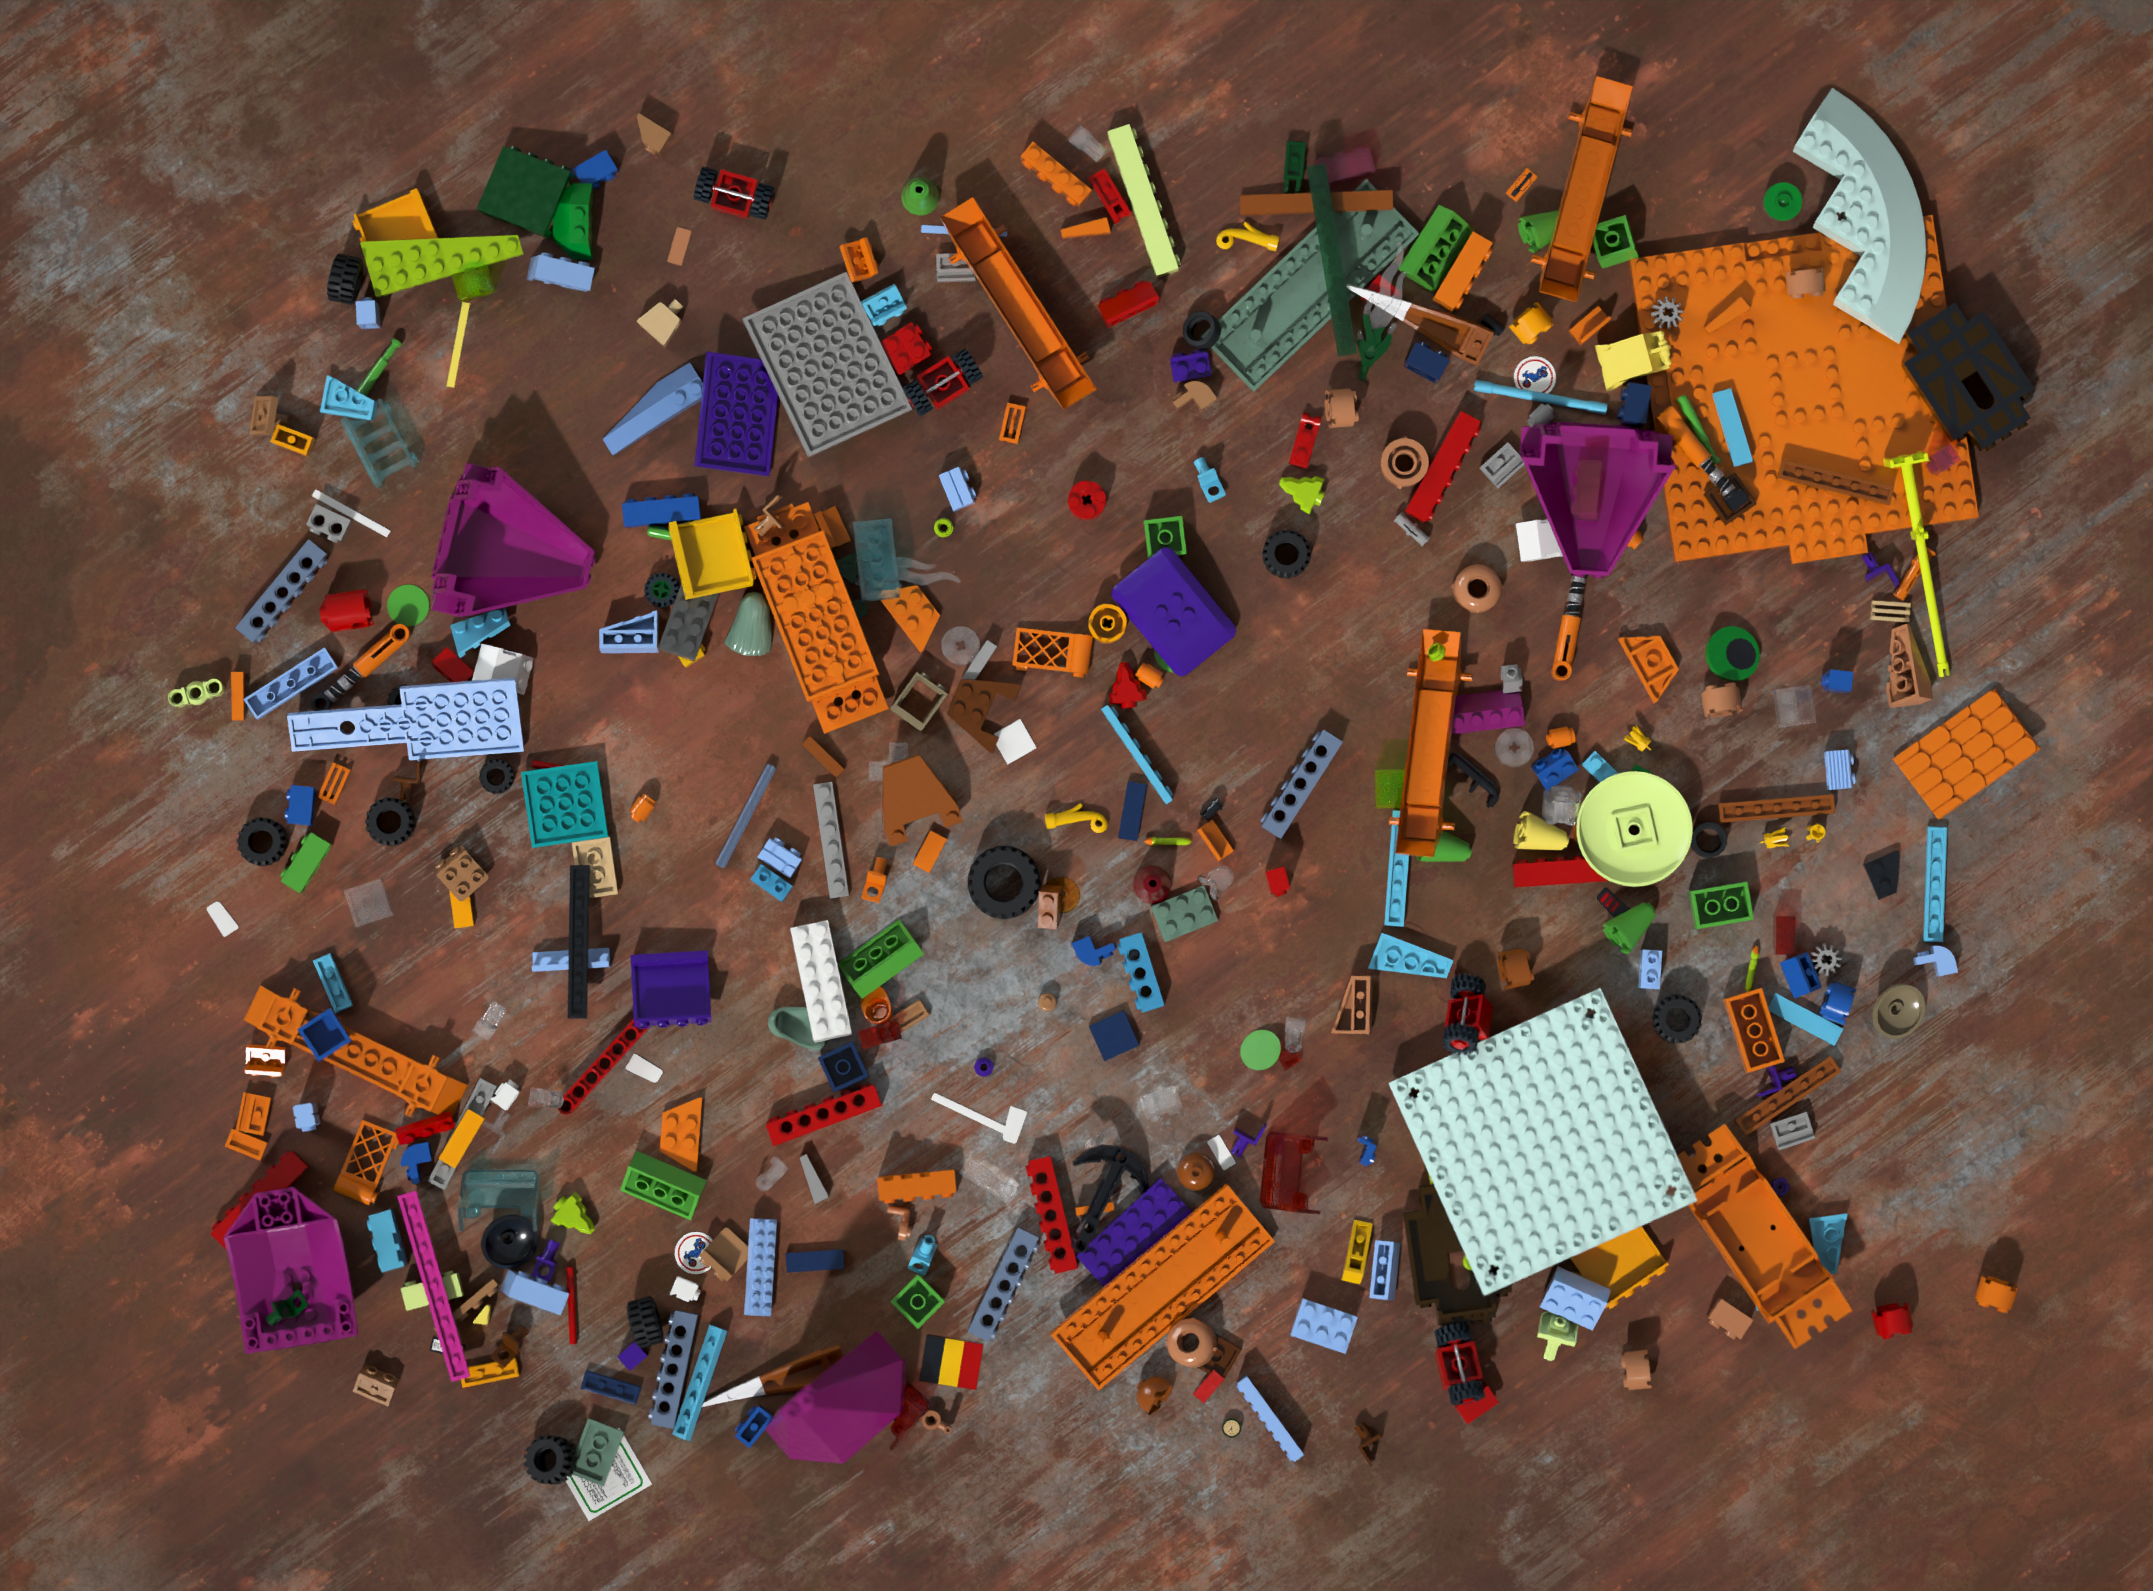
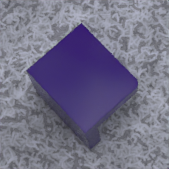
M634 1341L618 1356V1359L631 1371L648 1354L643 1348H639Z

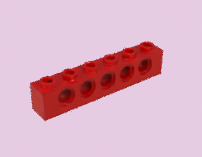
M869 1082L859 1086L860 1090L852 1092L851 1089L841 1092V1097L834 1099V1096L822 1099L823 1103L817 1106L815 1102L804 1106L805 1110L798 1112L797 1109L787 1112V1117L782 1119L779 1116L768 1119L769 1123L766 1124V1128L773 1146L881 1107L882 1103L875 1084L870 1085ZM858 1094L863 1095L865 1098V1102L861 1106L856 1105L854 1102V1097ZM839 1101L845 1102L847 1105L846 1111H837L836 1104ZM820 1108L828 1110L829 1115L826 1119H821L818 1116ZM804 1114L808 1115L811 1119L810 1124L807 1126L800 1123V1117ZM785 1121L792 1123L793 1128L790 1132H784L782 1129V1124Z
M1051 1156L1028 1161L1029 1165H1026L1025 1168L1027 1176H1032L1033 1180L1030 1188L1032 1196L1036 1195L1038 1201L1034 1203L1036 1213L1041 1214L1042 1217L1039 1225L1041 1233L1046 1234L1047 1240H1044L1046 1252L1050 1251L1052 1258L1048 1259L1050 1270H1055V1274L1078 1269L1074 1250L1071 1247L1070 1233ZM1039 1172L1047 1174L1048 1179L1046 1182L1039 1183L1036 1176ZM1044 1191H1049L1052 1194V1199L1048 1202L1041 1199V1193ZM1048 1210H1054L1057 1214V1217L1052 1221L1048 1220L1045 1216ZM1054 1228L1061 1231V1237L1058 1239H1053L1050 1236V1231ZM1058 1247H1062L1066 1251L1065 1256L1062 1258L1055 1256L1054 1252Z

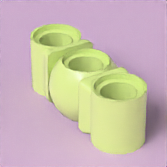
M217 679L203 682L193 681L186 688L182 687L181 689L172 690L169 693L168 700L171 705L176 707L191 704L201 705L207 699L221 696L225 691V685ZM213 683H218L220 686L219 691L216 693L211 691ZM195 688L201 690V695L198 698H194L192 695ZM177 693H181L183 699L180 703L176 704L174 696Z

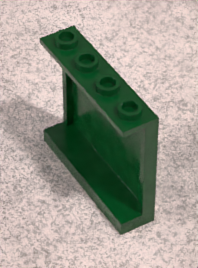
M511 145L510 148L503 146L476 209L483 214L549 239L552 232L548 229L570 178L575 179L576 176L571 173V168L561 165L557 167L549 159L544 158L542 161L537 159L538 156L533 153H521V149Z

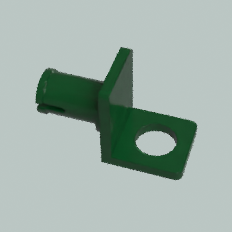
M298 1289L287 1300L272 1301L271 1306L274 1311L266 1316V1320L270 1325L275 1326L281 1319L296 1317L309 1306V1302L302 1290ZM297 1296L300 1297L302 1301V1304L299 1308L295 1305V1298Z

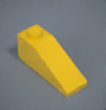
M1359 1220L1353 1221L1342 1274L1343 1281L1356 1284L1361 1283L1365 1270L1372 1223Z

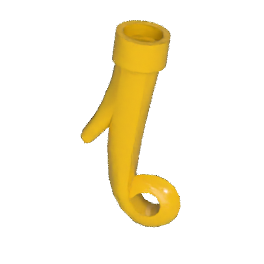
M1244 222V226L1248 230L1226 229L1221 231L1216 239L1217 245L1222 249L1230 248L1233 245V237L1267 247L1268 250L1277 251L1280 237L1265 234L1252 227L1249 223ZM1228 237L1229 242L1223 243L1222 239Z
M1078 804L1061 813L1045 814L1046 829L1091 820V829L1096 833H1101L1107 829L1108 822L1104 815L1097 812H1077L1082 808V804ZM1097 820L1102 823L1101 827L1095 825Z

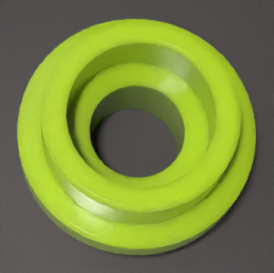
M941 518L936 521L934 531L940 537H948L953 532V524L949 519ZM943 524L946 525L947 530L941 531L940 526Z
M1439 643L1433 644L1427 652L1429 659L1433 662L1441 660L1445 656L1446 648Z

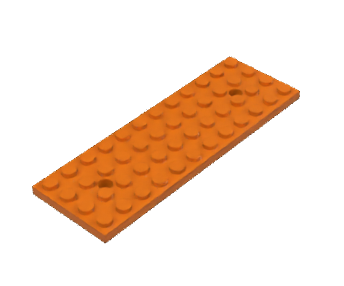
M1226 1183L1053 1329L1050 1335L1099 1391L1168 1333L1177 1322L1188 1316L1275 1241Z

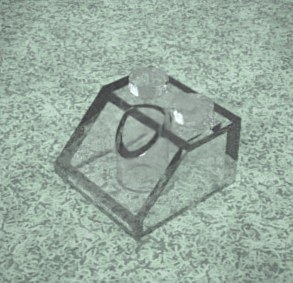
M1811 685L1773 691L1778 729L1817 723Z

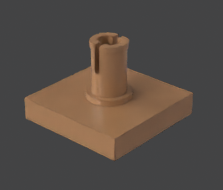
M255 397L250 435H273L274 424L286 425L287 415L276 413L278 397Z

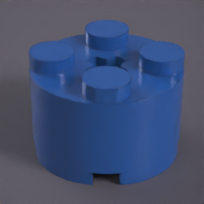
M1838 982L1830 983L1826 996L1829 997L1828 1002H1823L1820 1014L1823 1015L1822 1018L1845 1025L1846 1020H1843V1018L1847 1019L1855 996L1851 993H1856L1857 989Z

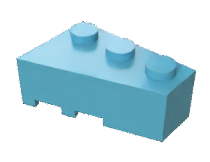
M393 1209L368 1216L367 1225L369 1231H372L374 1239H372V1243L377 1251V1261L381 1272L408 1265Z

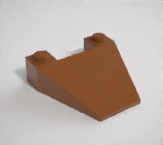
M920 754L883 766L882 824L890 847L909 841L904 824L940 812L945 828L963 822L953 793Z

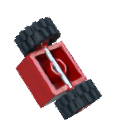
M704 166L701 168L696 182L694 200L709 204L712 198L710 205L712 210L747 220L750 215L763 220L767 219L775 187L722 169L716 184L718 171Z
M966 348L953 355V359L959 367L958 369L948 356L917 375V380L924 390L921 389L916 380L902 387L909 402L920 417L933 409L927 397H929L938 411L970 391L961 375H964L970 385L984 377Z
M1464 973V976L1458 974V976H1454V979L1452 978L1450 997L1454 999L1448 1001L1442 1044L1447 1051L1451 1050L1453 1054L1458 1052L1457 1055H1461V1053L1467 1055V1053L1471 1054L1473 1051H1476L1478 1040L1489 1039L1493 1006L1485 997L1486 982L1480 979L1479 976L1474 977V974H1471V976H1468V973Z
M1468 1323L1450 1324L1449 1326L1446 1325L1436 1329L1434 1332L1437 1345L1441 1348H1437L1434 1354L1443 1391L1448 1390L1451 1404H1467L1485 1398L1482 1385L1483 1376L1475 1342H1468L1471 1340Z

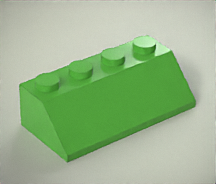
M1438 205L1398 270L1434 294L1474 229L1454 211Z
M899 919L840 961L838 966L858 995L863 999L924 955V953Z
M636 1151L628 1166L620 1191L691 1220L707 1180Z

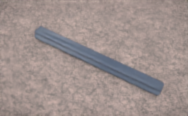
M771 764L766 765L716 861V865L719 867H726L776 771L775 766Z

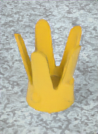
M1637 724L1636 728L1632 727L1630 732L1632 737L1626 735L1625 739H1623L1635 745L1641 752L1646 747L1651 750L1648 747L1651 740L1642 733Z
M1819 823L1806 827V830L1810 831V834L1806 837L1807 840L1816 839V842L1819 843L1825 836V828Z
M1786 827L1773 833L1764 834L1765 841H1760V843L1765 842L1767 849L1775 848L1776 846L1790 847L1788 841H1786L1788 836L1782 835L1785 833Z

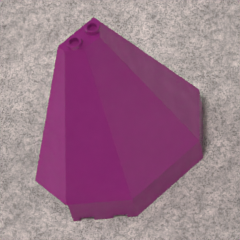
M1551 422V425L1543 423L1533 425V427L1522 426L1519 451L1570 574H1573L1575 577H1585L1586 574L1592 575L1594 578H1604V576L1610 575L1676 467L1673 458H1671L1673 435L1660 434V432L1649 429L1639 430V427L1627 425Z
M466 463L464 474L460 476L456 484V492L449 499L432 570V579H434V584L432 585V598H434L432 610L451 614L454 617H465L585 589L591 580V574L589 573L590 568L595 563V551L499 466L486 468Z
M877 1330L782 1408L767 1426L766 1432L790 1459L844 1464L905 1410L907 1357L902 1359Z

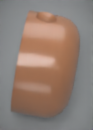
M1407 436L1391 442L1383 451L1380 459V468L1383 476L1389 483L1397 486L1398 489L1414 486L1419 483L1425 476L1429 465V458L1424 447L1417 441L1408 439ZM1406 454L1412 458L1413 467L1410 471L1402 472L1397 469L1395 460L1399 455Z
M1476 564L1463 569L1456 577L1451 588L1453 589L1454 598L1461 608L1471 613H1483L1490 610L1498 602L1504 586L1494 570L1485 565ZM1473 580L1484 582L1487 589L1485 595L1479 598L1472 596L1468 589L1470 582Z
M1187 1318L1177 1322L1169 1331L1165 1341L1172 1359L1180 1365L1190 1368L1200 1367L1208 1363L1218 1348L1216 1336L1212 1328L1205 1322L1195 1318ZM1189 1334H1195L1199 1338V1346L1193 1352H1187L1183 1346L1184 1338Z

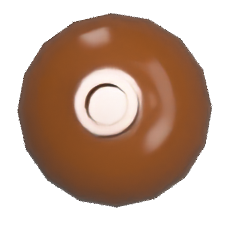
M1192 1152L1180 1160L1177 1167V1176L1185 1188L1200 1191L1212 1183L1215 1176V1166L1207 1155Z
M1158 1376L1141 1380L1137 1385L1138 1391L1136 1394V1401L1139 1407L1148 1415L1157 1412L1161 1408L1159 1404L1163 1400L1166 1402L1173 1390L1172 1384Z

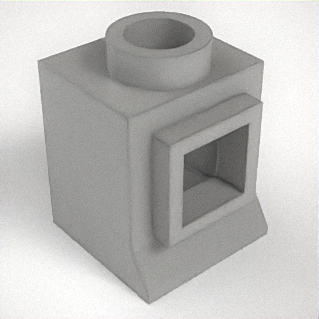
M1517 664L1501 666L1503 694L1522 692L1521 668H1518Z

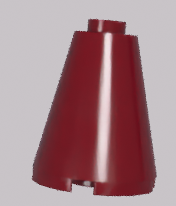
M1154 865L1146 866L1136 873L1133 880V889L1136 896L1143 902L1149 904L1159 903L1170 893L1171 879L1163 868ZM1155 880L1156 886L1150 887L1149 881Z

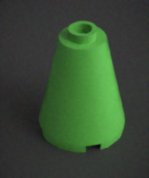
M914 178L903 187L901 194L902 203L911 214L927 215L933 212L938 205L939 190L927 178Z
M1559 210L1519 218L1521 221L1518 223L1519 233L1524 244L1528 242L1530 246L1528 250L1530 252L1536 253L1550 243Z
M1442 831L1434 857L1417 856V860L1422 862H1465L1467 858H1470L1472 848L1468 842Z
M1643 902L1603 924V927H1606L1603 931L1614 946L1618 944L1622 947L1620 949L1621 952L1629 954L1655 918V909L1650 903L1646 904Z

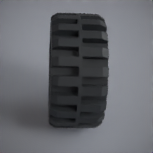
M996 846L983 852L972 863L967 879L968 891L974 904L983 913L999 919L1015 918L1028 911L1035 903L1041 885L1040 873L1035 862L1028 854L1012 846ZM1001 864L1013 866L1022 877V888L1019 894L1013 899L1006 901L992 897L986 887L988 873L992 868Z

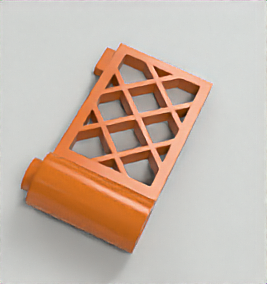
M1017 628L1012 666H1016V670L1020 671L1036 668L1071 672L1073 677L1084 678V674L1089 672L1093 636ZM1021 632L1029 633L1033 638L1025 646L1020 641ZM1042 635H1048L1052 642L1043 648L1037 639ZM1061 637H1068L1069 645L1062 650L1056 641ZM1035 641L1042 650L1032 656L1026 648ZM1052 644H1055L1060 652L1051 659L1045 650ZM1023 650L1031 657L1025 663L1017 662L1018 654ZM1044 652L1049 661L1044 665H1039L1035 658ZM1061 654L1067 659L1066 668L1058 667L1054 662Z
M362 1120L333 1192L366 1205H370L371 1202L375 1203L379 1194L376 1192V1188L392 1149H397L399 1144L396 1133ZM365 1125L373 1129L374 1136L364 1139L362 1131ZM385 1133L393 1136L390 1144L382 1147L378 1136ZM376 1138L380 1148L370 1152L366 1142ZM364 1143L368 1153L357 1158L354 1150L356 1146ZM382 1150L384 1159L382 1162L375 1164L371 1154ZM369 1156L373 1166L362 1170L359 1160ZM356 1161L360 1171L355 1174L346 1172L348 1165ZM374 1168L377 1173L375 1181L367 1180L364 1172Z

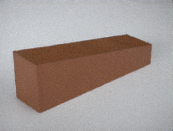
M811 736L802 743L836 778L845 770Z

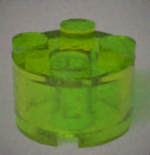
M488 265L478 267L477 270H475V267L465 269L464 274L461 272L451 275L459 302L474 300L476 297H484L495 292Z

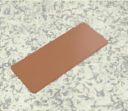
M677 227L667 262L682 265L691 230Z

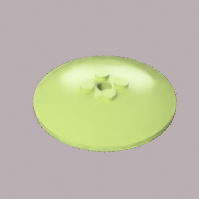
M1637 771L1613 775L1596 785L1581 805L1576 826L1579 848L1590 867L1610 882L1631 887L1654 884L1673 873L1688 853L1693 832L1689 808L1678 790L1666 780L1656 775ZM1637 825L1640 829L1639 834L1631 835L1628 830L1629 827Z

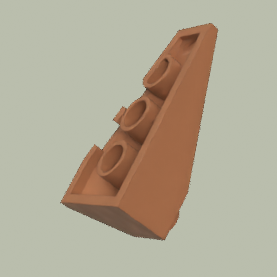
M1904 624L1892 629L1890 644L1892 658L1891 665H1888L1890 679L1886 685L1889 708L1919 705L1933 700L1931 682L1910 624Z

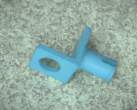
M1204 457L1194 461V465L1200 474L1197 476L1199 484L1208 502L1211 503L1224 497L1226 493L1218 479L1215 468L1210 469ZM1212 486L1219 488V493L1215 496L1208 493L1209 488Z
M926 1235L924 1238L919 1239L908 1265L909 1270L923 1276L926 1275L938 1246L935 1244L933 1236ZM914 1264H921L923 1269L915 1267Z

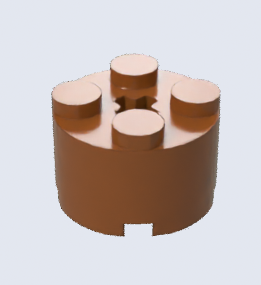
M1520 947L1497 953V956H1501V960H1497L1501 981H1506L1507 985L1504 986L1506 990L1530 985V981L1534 980V973L1532 969H1529L1530 955L1528 950L1524 951Z

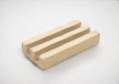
M1872 600L1870 620L1909 623L1911 603ZM1875 605L1905 607V610L1877 609ZM1875 613L1903 614L1905 618L1875 616Z

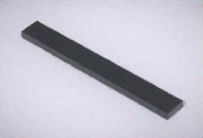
M570 865L568 1019H587L589 865Z

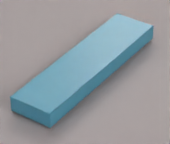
M1731 388L1712 393L1733 466L1737 467L1753 462Z
M1774 993L1768 1004L1769 1012L1835 1046L1843 1031V1028L1777 993Z

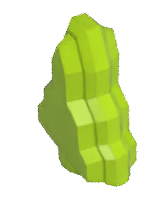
M1316 476L1312 479L1303 477L1300 480L1293 477H1284L1279 482L1282 489L1292 495L1294 502L1299 504L1300 509L1307 514L1311 513L1314 505L1320 506L1325 494L1321 490L1324 479Z
M576 1191L569 1198L563 1196L553 1207L556 1213L550 1221L557 1226L564 1225L568 1229L575 1227L580 1232L592 1234L595 1230L592 1219L586 1215V1207L581 1203L582 1197Z

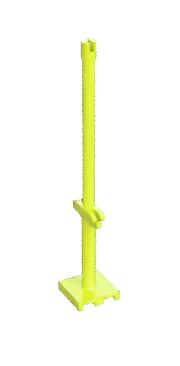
M1919 451L1915 454H1904L1890 459L1884 458L1883 462L1885 467L1894 468L1901 466L1913 530L1910 534L1911 538L1916 541L1936 651L1939 677H1944L1943 669H1945L1947 676L1950 675V670L1946 659L1925 539H1928V532L1924 530L1912 465L1929 461L1927 453Z

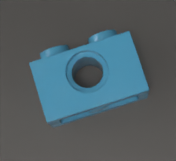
M762 864L750 879L781 902L785 900L794 887Z

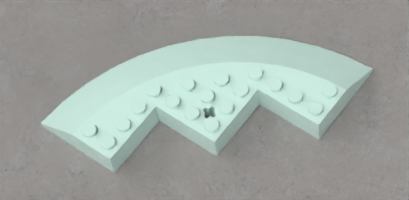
M1832 88L1797 141L1793 152L1841 180L1815 221L1813 228L1861 256L1833 305L1899 344L1912 320L1920 297L1925 273L1926 238L1920 200L1912 177L1888 136L1853 101ZM1838 216L1842 217L1843 219L1839 221Z

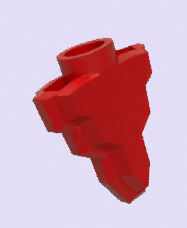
M1121 662L1117 670V681L1113 684V692L1109 694V704H1121V709L1137 707V702L1148 700L1146 691L1141 688L1140 681L1134 678L1133 670L1129 664Z

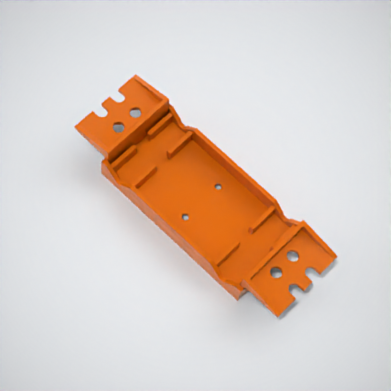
M1723 1124L1708 1134L1712 1141L1710 1147H1705L1699 1140L1692 1145L1696 1151L1695 1157H1688L1685 1151L1677 1155L1697 1199L1696 1202L1689 1204L1688 1207L1767 1323L1770 1324L1775 1320L1793 1348L1796 1349L1812 1338L1808 1333L1809 1326H1815L1820 1333L1827 1328L1824 1322L1826 1315H1830L1836 1322L1853 1310L1835 1284V1279L1823 1267L1816 1251L1766 1178L1756 1169L1749 1153L1745 1152L1726 1124ZM1715 1154L1722 1155L1723 1160L1721 1163L1714 1161ZM1701 1164L1707 1167V1171L1704 1174L1698 1172V1166ZM1774 1225L1776 1229L1771 1230L1770 1226ZM1739 1246H1742L1744 1248L1742 1252L1739 1251ZM1814 1299L1821 1300L1822 1306L1820 1308L1813 1306ZM1798 1310L1805 1311L1806 1316L1804 1319L1797 1317Z

